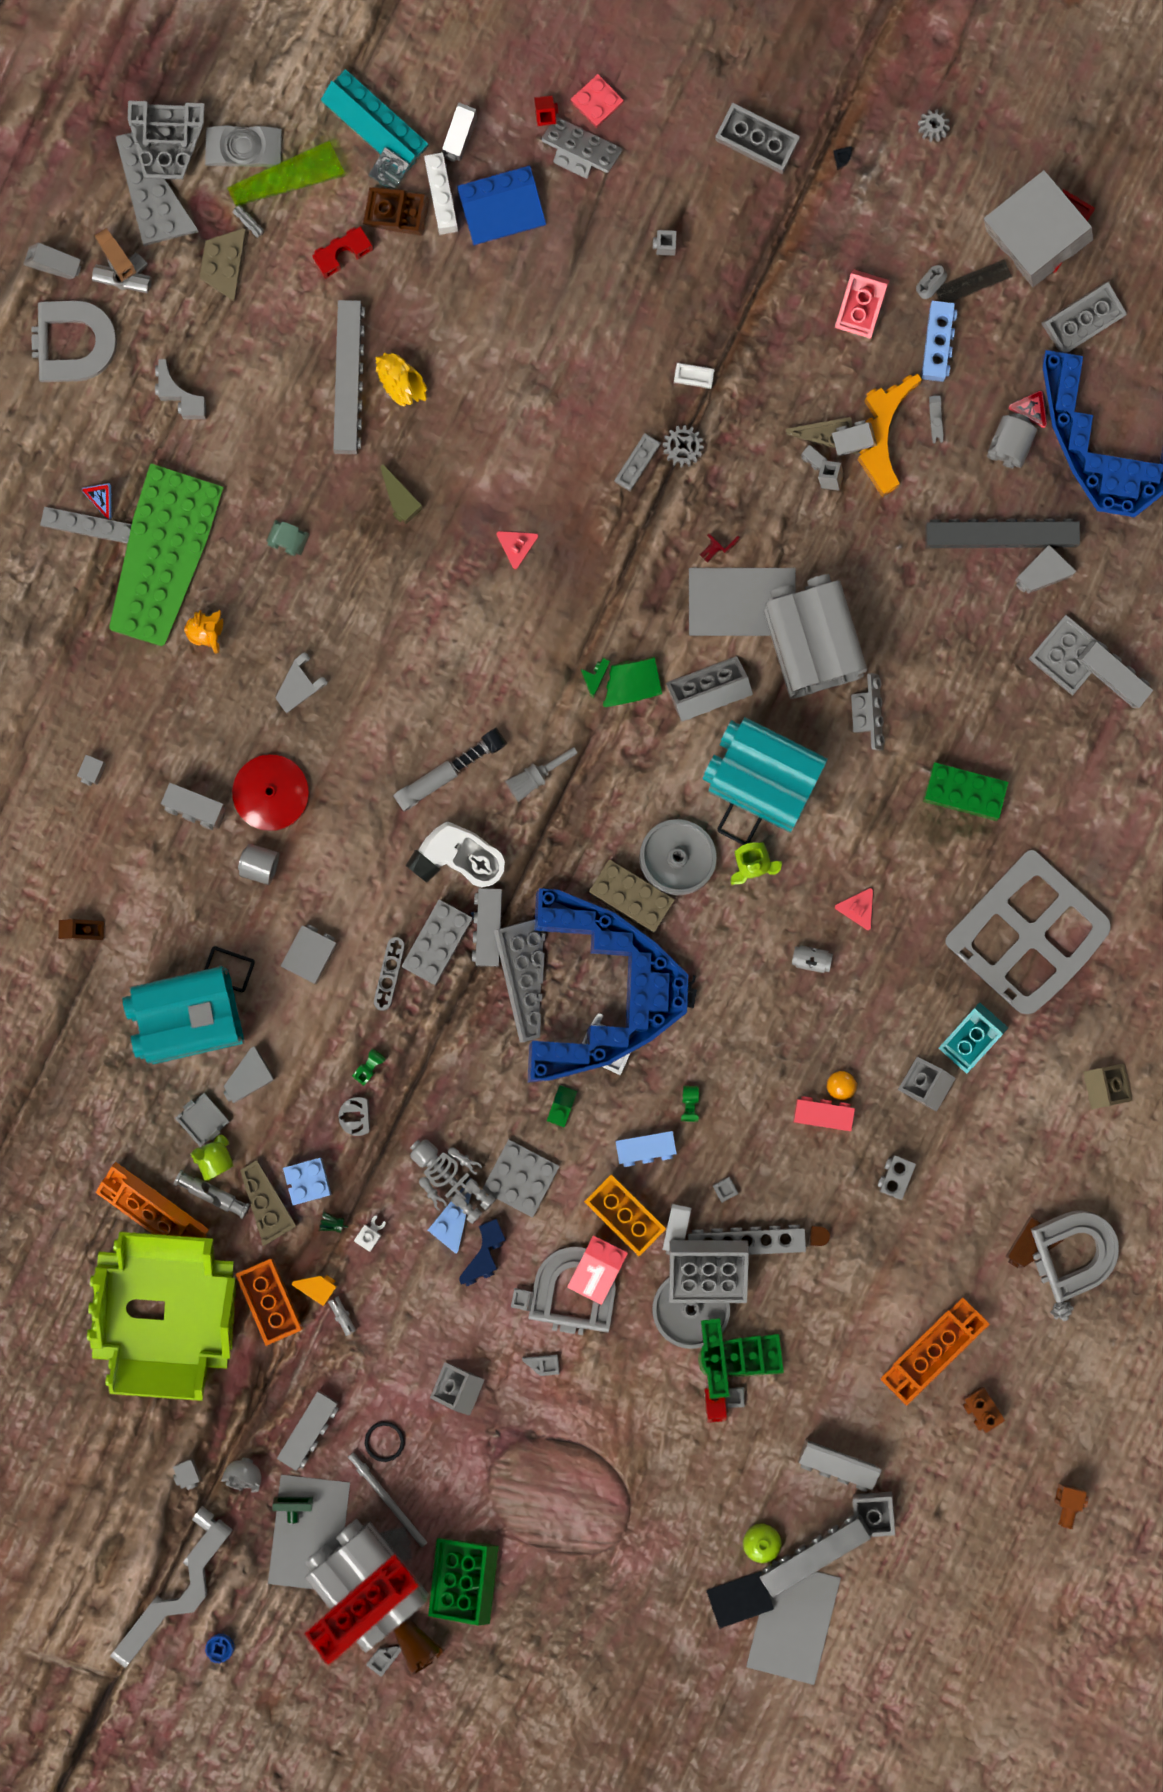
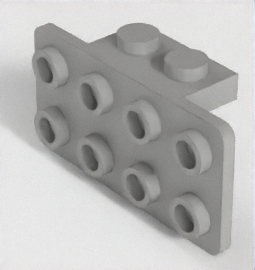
M556 117V124L550 125L542 136V142L557 149L553 163L586 179L590 175L592 166L606 173L610 172L622 152V149L615 144L559 117Z

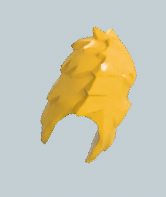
M384 352L383 356L375 358L377 364L376 372L380 382L383 383L386 393L396 403L406 406V404H413L412 398L417 402L419 399L427 400V386L423 381V377L402 357L397 354H387Z

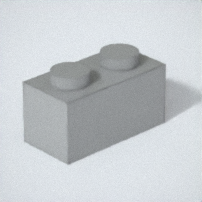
M810 445L801 454L802 460L806 463L809 462L814 470L820 471L822 460L827 461L824 456Z

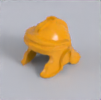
M202 610L194 612V617L190 618L184 627L188 640L198 646H211L215 654L219 653L220 646L217 640L218 635L222 633L224 623L223 619H220L221 610L212 613L208 617L205 613H202Z

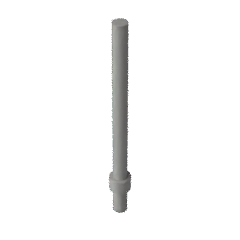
M354 1452L350 1454L348 1458L356 1466V1471L360 1476H364L421 1547L425 1546L428 1542L371 1474L367 1464H363Z

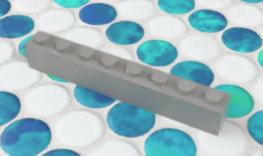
M338 300L333 447L335 454H358V449H361V437H358V430H362V419H359V411L362 412V400H359V393H363V381H360V374H363L364 364L360 363V355L364 356V344H361V337L365 335V326L361 325L362 318H365V307H362L361 301Z

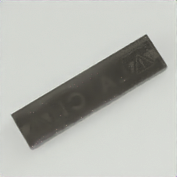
M1004 259L945 283L935 293L939 302L951 303L1010 279L1012 276Z

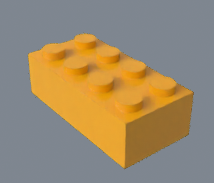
M612 1174L584 1201L638 1256L666 1230Z

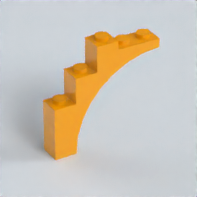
M918 374L907 376L902 380L903 383L896 386L895 384L887 389V393L882 388L879 390L875 388L866 394L867 397L864 402L875 417V419L869 418L866 420V423L872 424L877 446L860 451L858 461L882 497L897 489L900 485L889 459L888 432L892 416L898 405L909 392L920 385L922 379Z

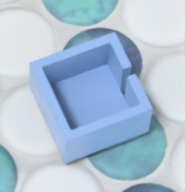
M322 1158L283 1168L287 1185L291 1184L292 1188H289L292 1205L332 1195Z

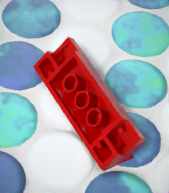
M394 1554L304 1634L311 1645L318 1651L323 1661L329 1666L417 1589L419 1585L414 1579L413 1574Z

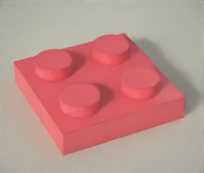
M599 74L570 99L573 105L596 128L624 103V100Z

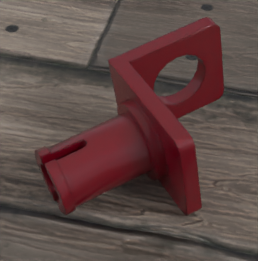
M708 533L707 536L711 539V543L699 555L708 563L719 550L727 554L740 541L741 537L737 536L724 548Z

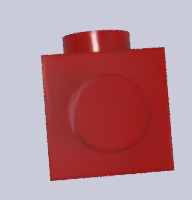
M553 95L534 98L537 126L556 124L555 114H559L558 103L553 101Z

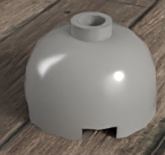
M242 1458V1460L231 1462L226 1467L221 1481H226L225 1485L243 1491V1488H250L251 1492L254 1493L259 1491L262 1476L259 1468L253 1464V1460Z

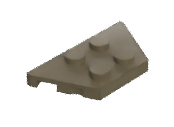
M240 229L206 240L204 246L200 279L234 302L246 229Z

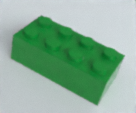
M934 762L922 802L997 821L1000 818L1009 782Z

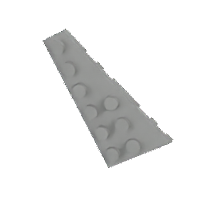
M128 133L116 136L143 245L146 246L199 232L166 180L144 177L133 134Z
M535 919L494 930L520 1042L540 1038L541 1014L539 1011L540 1001H542V994L540 992L544 972L543 941H545L546 934L544 931H534Z

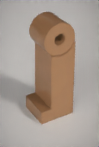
M107 228L94 235L121 282L136 273L133 264Z

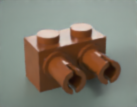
M980 1387L963 1398L965 1402L963 1407L968 1415L972 1413L976 1419L973 1423L978 1431L983 1430L984 1433H987L1005 1421L984 1387Z
M1059 1483L1054 1503L1062 1507L1058 1524L1061 1527L1073 1529L1076 1512H1082L1083 1508L1087 1507L1089 1497L1086 1496L1087 1492L1082 1489Z

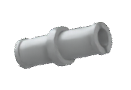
M339 1296L329 1300L328 1304L336 1316L335 1320L340 1323L345 1336L355 1332L356 1328L348 1316L350 1313L345 1310Z

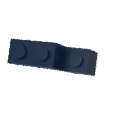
M497 1219L479 1226L482 1235V1246L460 1275L459 1281L461 1285L464 1283L466 1286L472 1285L477 1282L476 1278L483 1276L485 1279L495 1275L494 1270H497L489 1247L492 1246L494 1250L503 1246V1241L506 1240Z

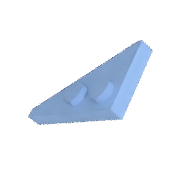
M462 1187L459 1192L462 1193L465 1189ZM469 1193L464 1196L466 1198L465 1202L468 1205L471 1196ZM450 1202L428 1231L457 1254L467 1214H464L459 1206L456 1207Z

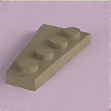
M258 1160L241 1169L240 1172L251 1203L262 1244L265 1246L297 1227Z

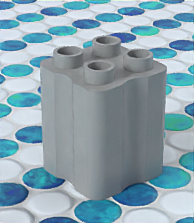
M829 574L809 579L805 591L794 593L792 585L772 590L770 592L771 597L768 598L769 601L765 605L766 609L763 611L790 699L863 678L864 672L867 671L841 581L831 582Z
M355 1519L336 1537L341 1544L338 1548L332 1551L326 1543L311 1555L305 1563L310 1569L309 1574L305 1577L330 1609L335 1607L394 1554L400 1559L370 1521L362 1526L358 1519ZM415 1576L414 1579L419 1587L356 1641L364 1652H367L427 1601L429 1593Z

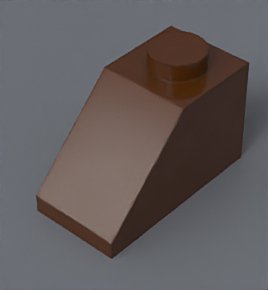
M59 920L58 939L103 940L104 921Z

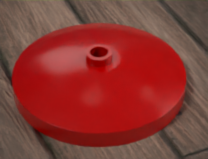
M262 755L250 760L239 770L233 783L232 798L238 814L249 825L263 831H278L291 826L302 816L309 800V786L302 770L290 759L279 755ZM269 788L273 789V793L271 795L266 794V791L269 790Z

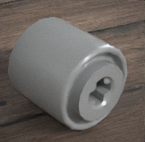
M248 844L241 854L238 865L240 877L270 885L277 870L279 852Z

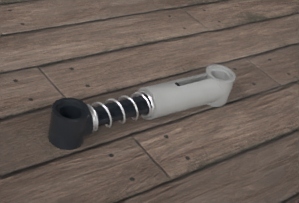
M494 728L482 736L480 743H477V746L474 748H470L468 752H463L462 756L455 757V760L452 762L445 761L411 785L396 792L393 796L403 812L409 810L419 803L420 800L458 776L457 772H460L464 767H468L470 763H475V760L479 757L482 758V755L494 754L505 747L507 742L498 728Z

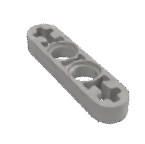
M398 937L391 938L388 941L375 993L374 1005L381 1011L388 1010L391 1006L403 958L405 944ZM396 941H399V945H401V949L396 951V955H400L399 959L394 956H388L389 952L393 954L394 949L391 947V943L394 944ZM390 959H394L397 962V967L394 970H389L386 967V963ZM385 978H390L393 982L392 987L389 989L382 987V980ZM380 989L384 992H391L390 996L386 994L385 1000L388 1001V1004L380 1007V1004L377 1003L378 999H382L383 993L379 994Z

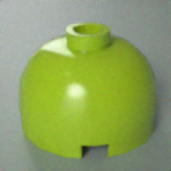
M763 1523L750 1527L746 1531L742 1542L748 1558L758 1563H767L775 1559L780 1553L782 1545L781 1537L777 1530Z

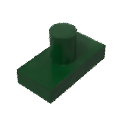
M274 1497L273 1511H287V1523H298L299 1511L312 1512L313 1497Z

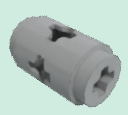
M802 945L800 947L795 946L792 965H795L796 968L820 973L830 972L833 954L822 949Z

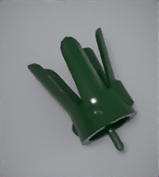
M323 1211L322 1217L327 1220H321L319 1227L322 1229L318 1231H336L341 1233L342 1227L348 1228V1226L343 1225L344 1218H336Z

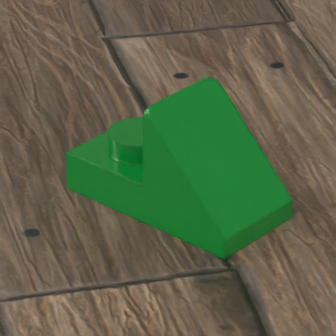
M603 658L601 662L598 661L593 670L596 673L595 675L581 669L590 697H595L610 665V661Z
M559 1085L547 1122L565 1128L578 1091Z

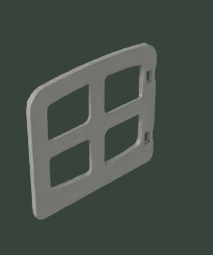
M1029 850L947 935L945 943L949 949L960 957L1016 1011L1028 1015L1036 1012L1081 969L1108 936L1110 922L1103 912L1034 850ZM1034 876H1039L1059 894V897L1034 923H1029L1008 904V899ZM1072 906L1091 923L1092 930L1075 952L1067 958L1045 938V932L1068 907ZM994 914H998L1019 934V939L995 965H990L972 948L971 944ZM964 947L973 954L970 959L960 952ZM1029 949H1036L1056 968V972L1030 996H1024L1005 979V975ZM1008 988L1017 995L1013 1000L1004 993Z

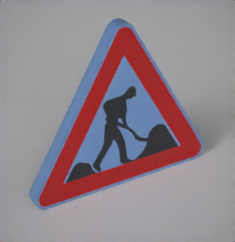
M110 483L82 488V492L104 517L110 520L112 518Z

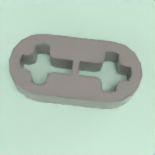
M940 265L933 266L917 284L916 291L922 299L932 297L947 278L944 268Z

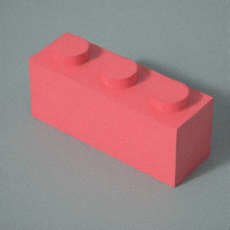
M801 1096V1100H796L794 1123L844 1131L852 1130L855 1108H850L851 1104L839 1102V1106L831 1105L832 1101L820 1099V1103L812 1102L813 1098Z

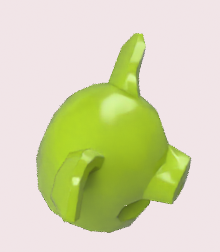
M752 842L742 845L734 851L739 872L732 875L731 885L743 884L747 878H756L766 873L775 875L781 870L782 861L770 862L764 842Z
M218 1135L214 1142L200 1148L198 1147L191 1153L194 1163L199 1166L204 1181L212 1180L233 1167V1161L226 1147L229 1145V1141L224 1135Z

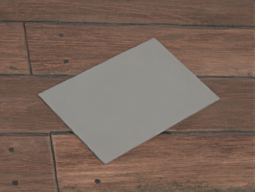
M689 568V636H771L763 612L766 609L765 605L769 601L768 598L771 597L770 592L774 589L792 585L795 593V568Z
M281 1475L278 1497H313L312 1512L299 1511V1522L296 1524L287 1523V1511H276L268 1584L314 1589L305 1578L310 1571L305 1563L311 1555L326 1543L332 1551L341 1545L336 1537L345 1528L350 1482Z
M773 1560L772 1565L774 1566L779 1562ZM814 1572L776 1596L772 1597L770 1595L774 1610L759 1615L746 1667L814 1685L841 1578Z

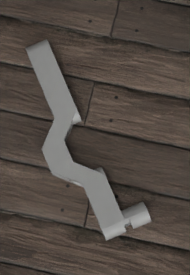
M204 1506L198 1510L192 1520L207 1532L183 1562L189 1568L190 1586L180 1598L162 1600L159 1596H156L110 1655L124 1668L129 1665L166 1616L192 1613L208 1595L204 1567L233 1529L220 1519L216 1522L213 1519L215 1515Z

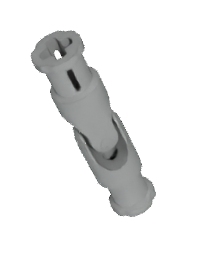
M180 1170L173 1184L187 1189L189 1193L226 1212L231 1211L239 1215L241 1219L244 1218L250 1206L249 1203L245 1204L237 1200L235 1196L198 1177L193 1178L187 1175L183 1170Z

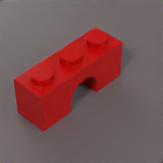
M361 227L351 228L346 232L347 235L342 238L337 237L327 247H320L314 251L312 255L313 261L324 279L341 270L340 264L337 261V257L341 252L350 251L358 260L373 251L372 244Z

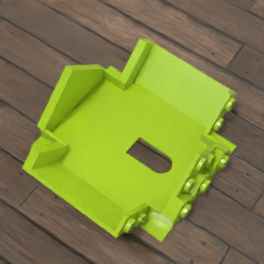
M119 1232L118 1239L114 1240V1251L116 1252L99 1251L95 1274L91 1275L90 1287H93L94 1298L93 1302L89 1303L88 1313L92 1314V1327L87 1331V1341H90L92 1359L109 1360L108 1368L111 1371L110 1374L106 1375V1386H109L110 1394L203 1401L208 1367L227 1369V1362L231 1357L230 1351H232L233 1344L232 1333L235 1312L234 1297L236 1296V1281L233 1278L234 1261L214 1260L213 1239ZM134 1299L165 1301L164 1320L132 1317L128 1314L126 1306L129 1301Z

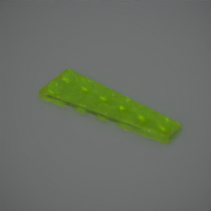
M329 140L227 187V190L235 206L344 177L346 174Z

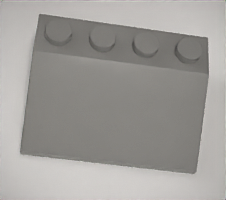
M670 1240L669 1303H747L748 1242Z

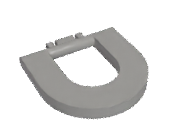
M83 301L38 302V327H31V332L38 333L32 334V350H38V352H32V358H39V382L84 381L102 373L111 363L117 346L116 332L108 316L97 306ZM48 324H86L95 334L96 341L92 352L82 359L48 360Z
M1082 1210L1071 1211L1031 1229L1039 1251L1033 1254V1258L1037 1260L1035 1264L1039 1275L1043 1276L1040 1279L1042 1283L1049 1281L1057 1303L1100 1285L1108 1278L1116 1265L1119 1245L1115 1231L1106 1220L1095 1213ZM1077 1233L1090 1234L1096 1244V1253L1093 1260L1086 1267L1058 1279L1047 1246Z
M583 1247L560 1249L546 1258L536 1274L529 1319L553 1323L552 1330L557 1331L558 1325H561L560 1332L575 1334L576 1328H579L578 1335H583L584 1329L609 1333L615 1297V1280L602 1305L593 1301L590 1320L550 1313L557 1277L564 1270L577 1267L586 1250Z

